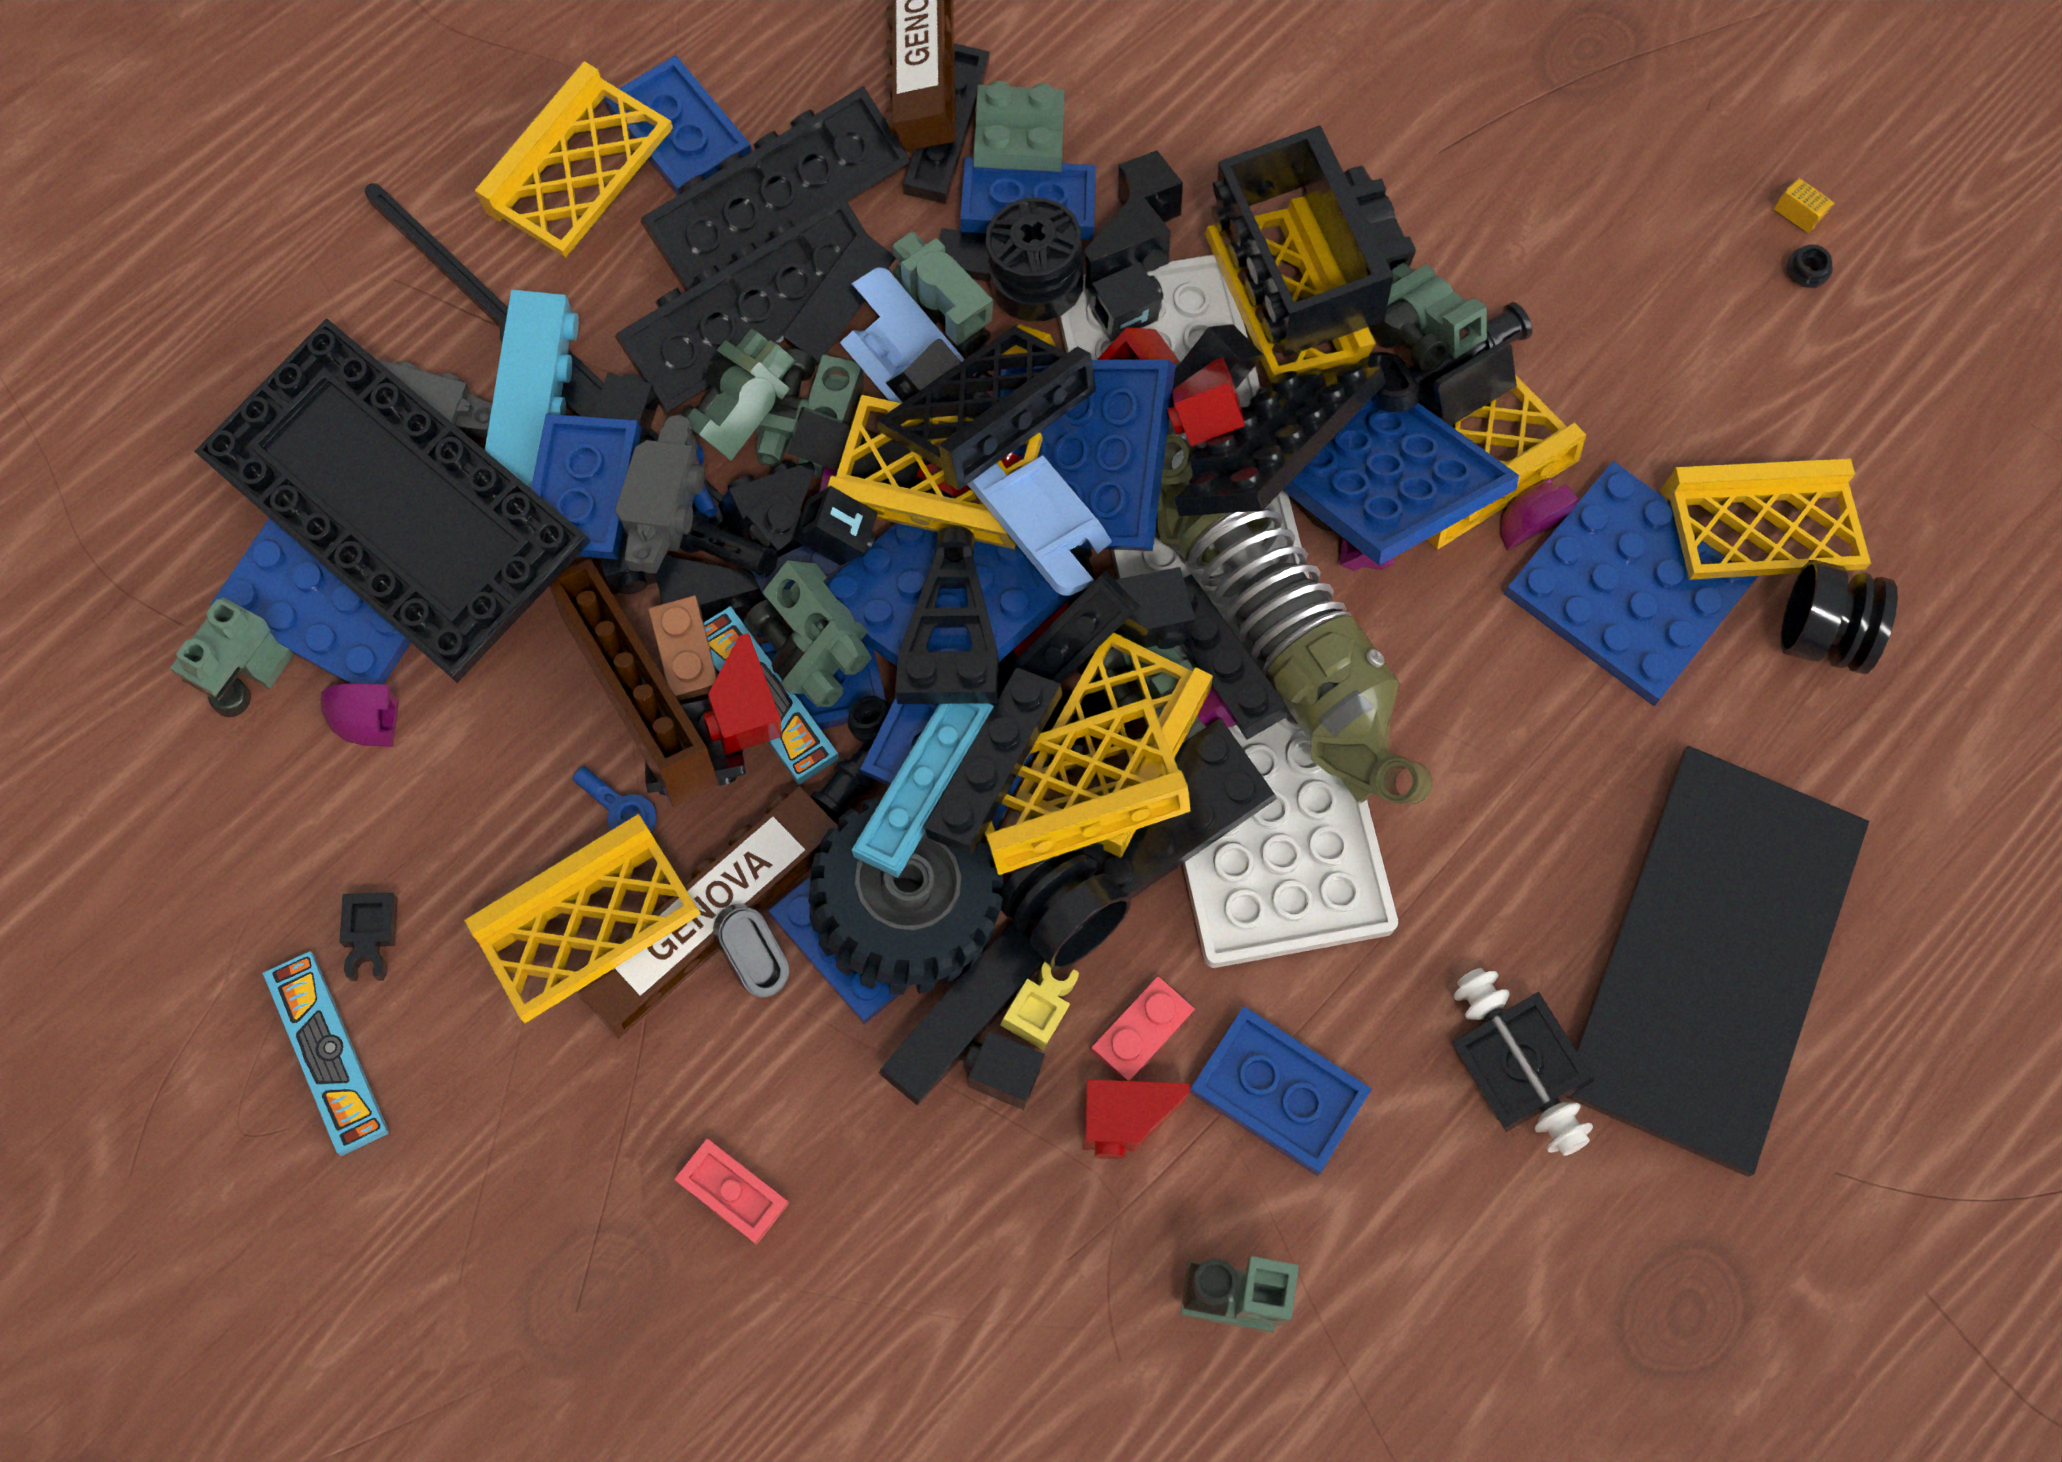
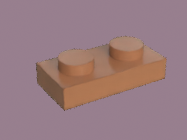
M696 596L648 608L666 681L678 702L709 693L718 675Z

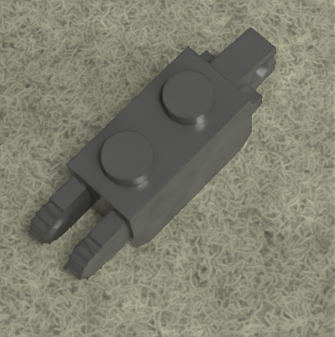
M378 360L468 436L487 438L492 404L471 395L467 383L462 379L448 373H441L439 376L421 371L413 364L404 361H398L394 364Z
M681 414L669 416V419H665L666 422L663 423L664 427L661 428L658 441L646 440L635 447L615 512L627 537L625 562L629 570L657 573L667 551H678L683 534H688L692 527V504L695 494H700L703 490L705 470L703 466L699 465L696 457L698 442L695 435H691V429L693 428L689 418H685Z

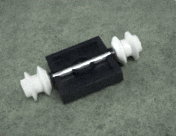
M1483 968L1467 973L1457 982L1459 989L1454 993V999L1457 1001L1467 1000L1470 1007L1465 1013L1467 1019L1486 1020V1023L1452 1043L1503 1128L1508 1132L1542 1112L1535 1126V1131L1537 1133L1548 1132L1553 1140L1548 1145L1547 1151L1552 1153L1560 1150L1563 1156H1567L1580 1150L1589 1143L1590 1140L1587 1134L1592 1130L1593 1125L1591 1123L1579 1124L1575 1115L1581 1108L1579 1103H1560V1101L1594 1082V1078L1545 1000L1537 992L1504 1012L1502 1009L1506 1005L1510 992L1506 989L1496 991L1493 983L1498 978V973L1496 971L1485 972Z

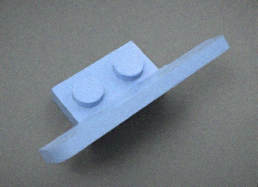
M875 268L852 283L880 318L865 331L853 330L840 344L889 401L903 403L886 382L897 371L912 363L933 341L942 339L961 362L965 360L890 271L885 268Z
M1043 455L1008 476L996 463L967 484L1057 593L1066 596L1089 588L1095 582L1069 550L1078 545L1081 546L1087 541L1098 554L1112 541L1097 518Z

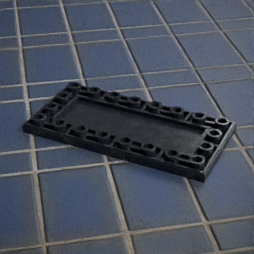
M327 318L194 451L456 683L467 674L591 542L575 525Z
M1687 746L1679 760L1575 1048L1593 1076L1594 1082L1566 1098L1747 1177L1754 1175L1870 821L1691 746Z

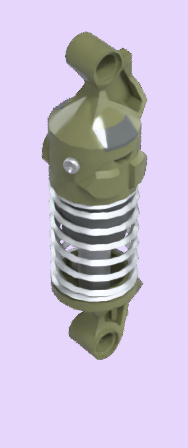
M1167 435L1157 512V526L1161 543L1181 554L1191 568L1204 569L1200 583L1206 587L1218 586L1214 593L1213 601L1219 605L1231 604L1225 617L1228 622H1244L1239 630L1238 638L1243 641L1252 640L1254 646L1251 656L1254 659L1266 660L1263 673L1310 740L1311 760L1327 773L1341 778L1357 803L1364 802L1373 794L1392 803L1406 805L1418 804L1424 801L1432 789V776L1429 770L1422 763L1392 753L1388 747L1391 715L1400 688V682L1386 664L1383 655L1376 650L1351 613L1346 611L1345 605L1342 602L1331 601L1334 592L1330 584L1319 583L1321 572L1317 566L1306 565L1308 553L1302 547L1293 546L1295 535L1291 530L1281 528L1282 517L1275 511L1272 503L1263 511L1192 516L1179 515L1174 499L1190 484L1189 480L1195 476L1191 467V455L1199 447L1197 445L1190 446L1189 441L1179 436ZM1183 450L1184 458L1182 463L1173 470V457L1178 451ZM1273 521L1274 528L1267 529ZM1278 535L1285 537L1287 540L1286 546L1269 550ZM1267 538V539L1263 542V544L1260 545V543H1259L1258 541ZM1291 553L1297 554L1300 559L1299 564L1285 562ZM1278 557L1276 561L1273 563L1272 559ZM1228 563L1231 568L1230 571L1216 578L1209 579L1211 574L1221 564ZM1304 572H1310L1313 578L1308 579ZM1239 579L1243 587L1239 591L1222 597V594ZM1407 768L1412 775L1413 783L1411 789L1401 795L1396 788L1395 780L1400 771Z

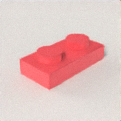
M1158 976L1091 1047L1090 1052L1122 1081H1132L1192 1016L1195 1008Z
M708 1138L674 1179L677 1184L756 1246L789 1205L785 1198Z

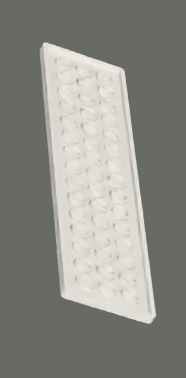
M1214 255L1170 261L1167 265L1147 272L1149 276L1153 275L1159 281L1164 299L1161 301L1158 321L1143 328L1156 329L1180 362L1208 327L1234 324L1247 337L1243 319ZM1084 275L1083 292L1076 305L1062 316H1059L1058 320L1066 353L1078 346L1090 352L1092 360H1097L1114 341L1110 342L1089 307L1091 294L1085 287ZM1255 367L1236 389L1241 407L1248 406L1250 399L1256 395L1257 390L1260 388ZM1176 432L1172 434L1188 441L1185 432L1177 435ZM1204 441L1196 445L1199 448H1204L1207 444ZM1183 450L1178 451L1174 455L1172 460L1173 470L1182 463L1184 458ZM1282 490L1271 503L1275 507V511L1282 517L1281 528L1289 529L1295 535L1293 546L1302 547L1289 496ZM1158 514L1153 551L1111 550L1117 580L1180 567L1183 578L1192 574L1225 619L1231 604H1216L1213 601V597L1218 586L1206 587L1200 583L1204 569L1191 568L1181 554L1161 543L1157 526ZM1273 521L1267 529L1274 528ZM1278 535L1269 550L1286 546L1287 540L1285 537ZM1267 538L1258 541L1260 545H1262ZM1291 553L1285 563L1299 564L1300 559L1297 554ZM1278 557L1272 559V562L1274 563ZM1228 563L1221 564L1211 574L1209 579L1216 578L1230 571L1231 568ZM1304 572V574L1306 575V577H1307L1308 579H1310L1309 573H1308V572ZM1239 579L1222 594V597L1239 591L1243 587ZM1225 619L1238 637L1239 630L1244 622L1231 623ZM1240 640L1251 655L1254 646L1253 641ZM1181 645L1174 647L1182 660L1188 659L1192 667L1195 668V665ZM1254 659L1263 672L1266 660ZM1165 706L1156 710L1158 719ZM1290 712L1288 717L1248 740L1237 725L1228 727L1273 790L1277 799L1182 864L1206 965L1211 968H1217L1391 935L1398 926V918L1367 799L1362 803H1357L1341 778L1327 773L1311 760L1310 740ZM1198 715L1184 742L1206 728L1198 718Z

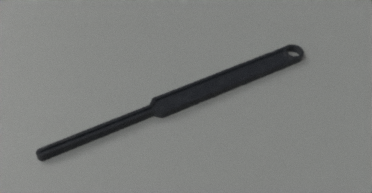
M377 183L367 185L365 193L369 202L500 327V339L503 342L508 307L384 188ZM568 349V355L572 356V376L569 383L563 382L561 397L565 398L566 407L575 416L593 417L604 383ZM650 428L647 440L658 441L659 435ZM705 480L704 484L718 509V513L709 518L712 525L724 528L727 525L718 508V504L723 496ZM693 503V504H692V510H693V511H697V509H696V507H695V505H694V503ZM712 538L711 542L715 543L716 539ZM724 545L725 548L739 553L738 548Z

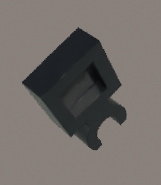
M394 893L343 894L339 943L343 947H354V951L347 956L344 963V972L350 981L358 980V969L362 963L367 961L373 962V977L377 981H384L387 974V963L380 955V946H395L398 898Z

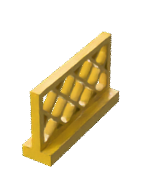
M584 61L475 189V192L487 215L498 222L502 219L506 220L566 258L673 129L671 120L601 79L598 69ZM605 96L619 104L620 114L595 118L594 109ZM647 121L655 126L647 137L630 139L628 124ZM622 125L624 141L599 145L598 129ZM591 131L593 146L568 150L567 141L573 134ZM626 152L627 162L621 169L603 172L601 156ZM595 158L597 173L572 177L570 162ZM564 163L566 179L541 183L540 174L546 166ZM599 184L600 194L594 202L576 205L574 189ZM568 190L570 206L545 210L543 194ZM537 196L539 211L518 214L511 209L520 198ZM572 217L573 227L562 240L548 232L547 221Z
M1305 196L1291 199L1286 209L1254 216L1261 231L1264 228L1279 225L1285 236L1286 241L1283 246L1267 238L1265 239L1271 254L1277 257L1275 261L1277 267L1281 260H1284L1299 267L1303 277L1300 283L1282 275L1289 292L1294 294L1292 297L1294 303L1298 296L1306 299L1347 284ZM1216 225L1207 226L1205 231L1206 239L1253 344L1264 354L1260 360L1270 382L1274 376L1283 372L1296 371L1299 375L1304 371L1315 368L1324 370L1340 365L1359 364L1363 358L1370 355L1376 343L1367 327L1331 340L1337 352L1325 354L1315 348H1309L1297 353L1299 357L1296 362L1279 366L1272 352L1275 343H1268L1267 339L1269 340V338L1266 336L1263 323L1258 321L1255 314L1260 305H1251L1246 286L1241 283L1239 278L1243 268L1235 269L1229 249L1225 247L1222 238L1228 237L1226 231L1219 232Z
M1517 376V387L1510 391L1523 403L1522 410L1496 407L1495 399L1451 425V427L1455 425L1454 429L1472 442L1485 444V451L1489 454L1491 445L1517 448V456L1509 462L1500 461L1519 475L1517 488L1428 538L1427 540L1436 550L1507 507L1511 501L1526 489L1547 478H1553L1580 460L1586 433L1575 422L1567 427ZM1469 416L1488 418L1487 432L1460 429L1461 421ZM1494 419L1520 422L1519 436L1492 433ZM1526 423L1545 425L1553 434L1546 439L1525 437Z
M861 395L836 477H830L827 487L832 486L878 512L876 519L939 532L948 526H960L970 530L974 534L975 541L1015 550L1016 543L981 501V505L971 503L972 500L978 498L972 490L956 499L943 496L937 486L945 481L943 470L931 476L921 459L922 457L913 451L886 466L877 448L892 439L884 434L871 439L865 427L870 411L887 414L902 403ZM958 415L933 418L932 424L958 422ZM966 417V421L974 420L972 418ZM924 419L907 420L901 426H916L924 422ZM1037 433L1024 443L1028 444L1024 459L1007 469L1001 460L997 462L998 466L1007 476L1037 459L1043 440L1041 433ZM864 436L866 443L860 446L862 437ZM947 438L933 439L931 443L938 447V444ZM873 452L882 469L866 479L851 476L855 461ZM917 461L927 479L910 489L899 487L892 475ZM888 478L892 485L881 483V481ZM933 488V490L935 491L936 495H935V494H931V493H926V491H928L929 489Z
M1851 459L1676 467L1660 491L1661 495L1666 498V502H1671L1689 580L1799 574L1809 560H1818L1845 567L1846 571L1866 570L1871 561L1849 481L1855 476ZM1819 498H1837L1841 512L1837 520L1814 505ZM1786 500L1802 512L1793 523L1771 508V505L1775 501ZM1743 502L1757 512L1758 515L1748 525L1727 510L1731 503ZM1687 505H1700L1713 514L1714 518L1705 528L1689 516ZM1806 515L1829 530L1821 542L1798 526ZM1762 517L1785 532L1777 544L1754 529ZM1719 519L1742 535L1733 547L1710 531ZM1835 534L1850 545L1852 556L1841 557L1828 548L1826 543ZM1791 536L1811 550L1812 554L1808 559H1797L1781 547ZM1747 538L1769 555L1764 561L1753 562L1737 549ZM1701 541H1704L1725 556L1721 563L1701 564L1697 549Z
M1113 633L1096 649L1053 729L1068 725L1075 712L1079 721L1085 719L1080 703L1086 694L1105 689L1111 710L1118 708L1111 687L1138 679L1144 699H1150L1154 711L1155 708L1165 706L1158 721L1172 756L1175 758L1211 691L1213 675L1196 667L1191 671ZM1111 647L1130 656L1134 671L1108 678L1103 661ZM1139 661L1149 666L1141 668ZM1099 670L1102 680L1092 683ZM1164 672L1179 680L1172 694L1152 700L1144 677ZM1123 725L1119 731V734L1127 737ZM1086 735L1084 739L1089 754L1085 756L1093 758L1096 751L1091 736ZM1142 738L1137 739L1135 741L1141 742ZM1152 741L1150 747L1157 749L1154 741ZM1119 746L1110 747L1104 759L1126 752L1130 762L1133 752ZM1041 750L1031 769L1045 774L1049 767L1046 764L1052 754ZM1143 757L1134 775L1151 780L1166 775V770L1162 763ZM1067 760L1064 761L1058 770L1061 781L1069 784L1065 770L1080 765ZM1096 772L1100 786L1086 791L1098 796L1106 795L1115 789L1118 781L1106 784L1104 776ZM1024 779L1015 798L1029 802L1033 795L1031 792L1036 783ZM1066 795L1065 797L1048 802L1042 799L1038 807L1050 812L1061 810L1059 807L1066 806L1070 796ZM1136 830L1098 843L1103 845L1104 850L1121 858Z
M1147 698L1040 733L1029 754L1042 750L1054 755L1053 761L1045 774L1022 765L1017 775L1038 783V787L1029 802L1006 794L1001 804L1023 813L1015 825L997 831L994 830L991 821L985 831V836L997 873L1001 875L1190 812L1187 783L1182 771L1177 768L1150 699ZM1141 717L1145 718L1148 730L1141 742L1118 734L1124 723ZM1090 735L1103 741L1094 757L1090 758L1071 750L1077 738ZM1152 741H1154L1157 749L1150 747ZM1112 744L1134 752L1125 771L1102 762ZM1143 757L1162 763L1167 773L1151 780L1134 775ZM1064 760L1087 768L1077 787L1054 778ZM1096 772L1118 780L1112 793L1098 796L1086 791ZM1048 788L1070 796L1064 809L1050 812L1038 807Z
M637 814L464 921L473 937L480 944L518 1016L524 1023H527L701 915L641 816ZM652 857L655 858L658 864L651 882L630 879L634 868ZM665 876L670 884H663ZM603 887L615 888L608 909L587 906L593 893ZM626 890L647 892L641 913L620 911ZM659 894L679 897L683 903L682 907L666 917L652 915ZM561 913L571 915L564 936L543 933L549 920ZM583 916L604 919L597 940L576 938ZM615 921L637 924L633 936L622 944L608 942ZM517 940L527 941L520 963L501 960L498 954L499 951ZM539 943L560 946L552 968L532 965ZM572 948L592 951L587 966L577 972L564 970ZM509 972H510V973H516L513 980H512V978H511ZM527 976L548 978L544 992L525 1003L521 992Z

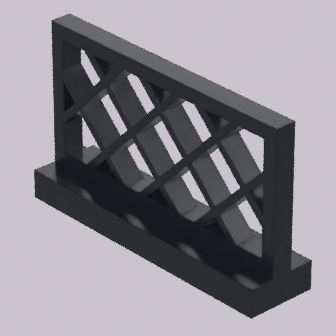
M1013 326L878 419L879 432L942 468L946 483L960 490L1096 391L1091 353L1078 346L1066 353ZM1015 345L1027 350V353L1002 355ZM1050 365L1043 371L1034 373L1035 366ZM1027 367V373L1001 376V370ZM994 371L993 377L968 379L976 372ZM1016 389L1008 396L1000 397V390ZM993 391L992 398L967 400L968 393ZM959 394V401L934 403V401L942 396ZM982 413L974 420L966 421V415ZM958 415V422L932 424L933 418ZM924 419V425L901 426L907 420ZM947 438L938 444V447L931 443V439Z

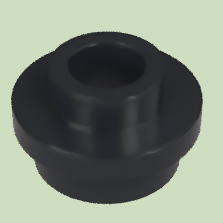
M1814 244L1806 245L1792 253L1787 262V271L1792 280L1797 284L1807 288H1816L1825 284L1831 276L1832 258L1825 248Z
M866 696L857 700L852 705L848 718V727L853 737L864 743H873L891 708V704L877 696Z

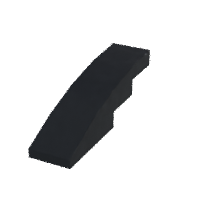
M1012 922L923 1018L882 1066L879 1074L918 1106L970 1051L974 1041H979L982 1033L1013 1001L1025 981L1030 979L1042 967L1045 961L1031 946V935L1028 932L1018 931Z

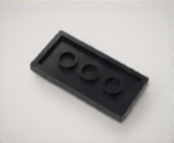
M1221 717L1182 743L1174 758L1177 768L1182 771L1188 786L1190 812L1136 829L1121 858L1104 850L1103 845L1098 842L1085 846L1084 853L1092 856L1097 861V871L1094 876L1103 873L1109 875L1128 897L1132 899L1277 799L1273 790Z

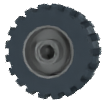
M874 797L863 802L861 814L858 815L854 809H850L839 817L838 829L829 828L821 840L820 852L815 853L809 889V918L812 930L819 932L818 944L826 956L836 955V968L847 977L854 970L862 975L860 985L874 990L878 981L890 984L889 994L904 995L906 985H916L919 994L933 991L937 980L942 979L943 983L948 985L958 979L964 966L969 968L979 958L983 947L988 945L1003 900L999 895L1004 884L1003 874L998 875L988 842L982 844L980 840L973 855H969L927 838L926 833H924L898 878L853 857L852 848L881 802L879 797Z

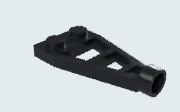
M948 526L937 533L936 555L898 652L895 690L897 704L997 703L998 650L973 559L975 537L970 530L964 527ZM940 589H966L968 608H936ZM966 627L969 631L972 642L970 651H927L931 635L936 628Z

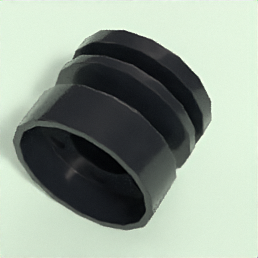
M1024 198L1007 204L993 216L986 229V251L990 266L991 290L997 304L1010 316L1025 321H1047L1062 316L1076 305L1083 292L1084 269L1081 228L1075 215L1061 203L1046 198Z
M1809 560L1801 569L1786 605L1780 634V647L1783 654L1819 662L1828 651V659L1831 666L1837 668L1848 666L1852 672L1868 674L1882 656L1892 631L1898 602L1896 583L1893 579L1876 577L1873 580L1871 574L1865 572L1857 573L1848 583V573L1845 567L1818 560Z
M1084 847L1017 869L1002 887L999 894L1003 898L1001 912L1006 917L1013 919V925L1018 931L1028 932L1033 930L1030 937L1031 946L1048 966L1054 970H1061L1073 965L1100 946L1123 921L1131 907V899L1109 875L1103 873L1094 876L1097 871V861L1092 856L1084 853Z

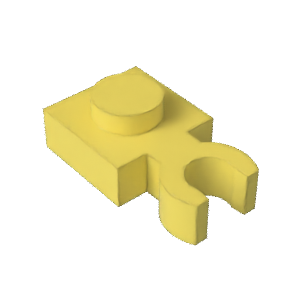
M1046 962L1043 963L1038 974L1039 985L1027 979L1000 1026L1043 1051L1070 1006V1003L1060 997L1072 991L1079 976V972L1073 969L1066 980L1058 981L1051 975L1052 969Z

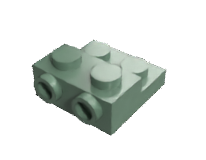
M994 81L989 85H978L973 167L1061 172L1065 90L1053 89L1052 86L1045 83L1036 84L1032 88L1011 87L1004 81Z

